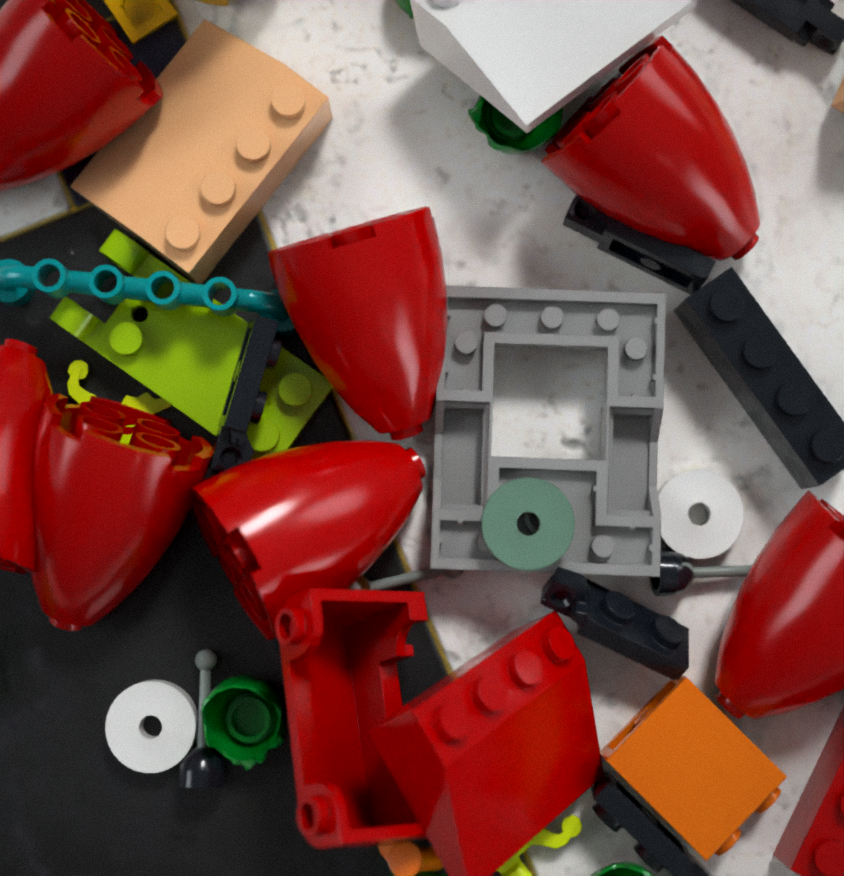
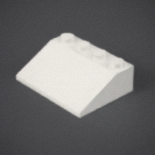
M410 0L420 46L526 133H529L696 7V0Z

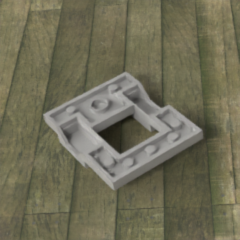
M446 285L448 326L445 358L436 389L430 569L554 573L558 567L579 574L660 577L661 511L657 491V454L664 409L666 293ZM495 347L605 350L604 406L601 408L600 460L491 456ZM532 477L550 482L564 493L574 512L575 531L568 550L555 563L539 570H518L501 563L488 550L481 532V516L487 500L500 486L517 478ZM523 513L517 520V528L524 535H532L538 528V521L534 515Z

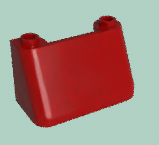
M308 588L286 600L283 608L280 609L276 616L275 634L280 643L298 799L296 818L301 833L314 848L395 845L401 841L413 842L427 839L426 834L367 730L403 706L397 662L414 656L413 644H405L407 634L412 625L428 621L424 592Z

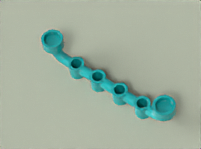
M51 258L43 259L36 263L35 266H25L14 259L0 261V302L8 306H20L27 303L33 297L36 289H39L54 299H60L69 293L95 295L104 303L110 305L119 304L125 299L151 301L157 307L166 311L177 309L181 305L207 307L214 314L222 317L230 316L236 311L260 313L263 317L279 322L276 334L290 335L296 332L278 289L264 292L236 288L233 282L225 277H214L205 285L180 282L174 274L168 271H157L149 278L124 276L116 267L106 264L96 267L92 272L71 271L59 261ZM59 271V281L55 285L47 287L46 280L49 274ZM110 277H116V287L111 292L103 293V282ZM163 284H174L171 296L165 299L158 298V289ZM221 289L230 290L231 297L227 303L223 305L213 303V297L217 291Z

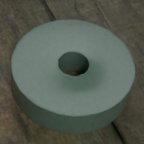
M523 477L503 484L489 497L481 516V532L488 550L498 561L518 570H539L555 563L568 550L575 531L574 512L567 497L555 485L539 478ZM523 513L534 515L538 521V528L532 535H524L517 528V520Z

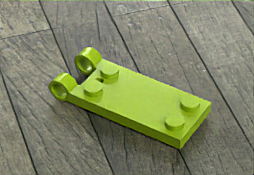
M117 229L112 231L98 250L107 259L133 277L149 278L157 271H168L174 274L180 282L191 283ZM163 284L158 289V298L165 299L171 296L174 284ZM65 296L49 317L52 321L217 437L218 424L248 322L235 313L226 317L218 316L207 307L181 305L177 309L166 311L160 309L151 301L125 299L118 305L107 322L104 323L69 297ZM213 298V303H214V304H216V305H222L221 303H219L217 300H215V299ZM138 308H146L148 311V316L143 322H136L134 320L133 314ZM283 347L274 370L265 368L259 390L267 392V398L261 419L257 425L249 422L246 432L248 440L255 451L251 460L267 454L291 449L333 390L323 375Z

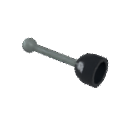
M661 551L660 577H649L650 585L655 596H674L683 593L690 587L694 578L746 577L752 565L693 567L690 560L683 554L674 551Z
M210 649L199 651L195 657V665L200 670L197 747L189 751L181 761L178 773V787L180 788L224 787V765L221 757L215 751L208 748L200 714L204 699L211 692V670L217 664V656Z

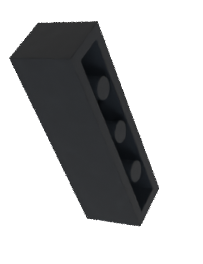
M732 267L687 297L674 310L675 314L799 487L807 489L821 486L844 469V421Z

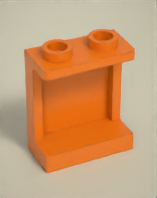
M683 675L678 680L670 679L600 751V755L706 861L714 853L717 856L724 854L737 842L741 835L739 827L753 812L756 814L763 813L777 800L781 793V789L778 786L787 778L749 738Z

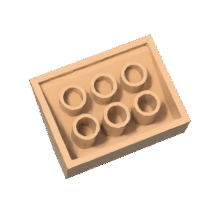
M206 19L203 20L157 77V81L163 90V97L129 129L100 149L70 186L80 196L195 284H202L333 119L329 97L282 62Z

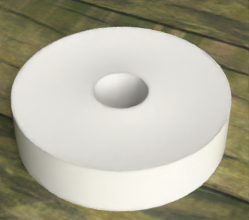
M689 470L673 476L658 490L661 511V543L670 551L681 553L689 559H707L724 553L738 539L744 524V506L736 488L723 476L708 470ZM694 504L701 505L706 511V519L701 525H696L689 519V509Z
M153 679L130 686L113 701L106 717L105 733L112 753L123 765L134 771L158 773L168 770L178 764L192 750L197 740L198 711L196 705L185 690L169 681ZM147 716H155L160 720L162 730L159 735L152 736L145 731L144 720Z

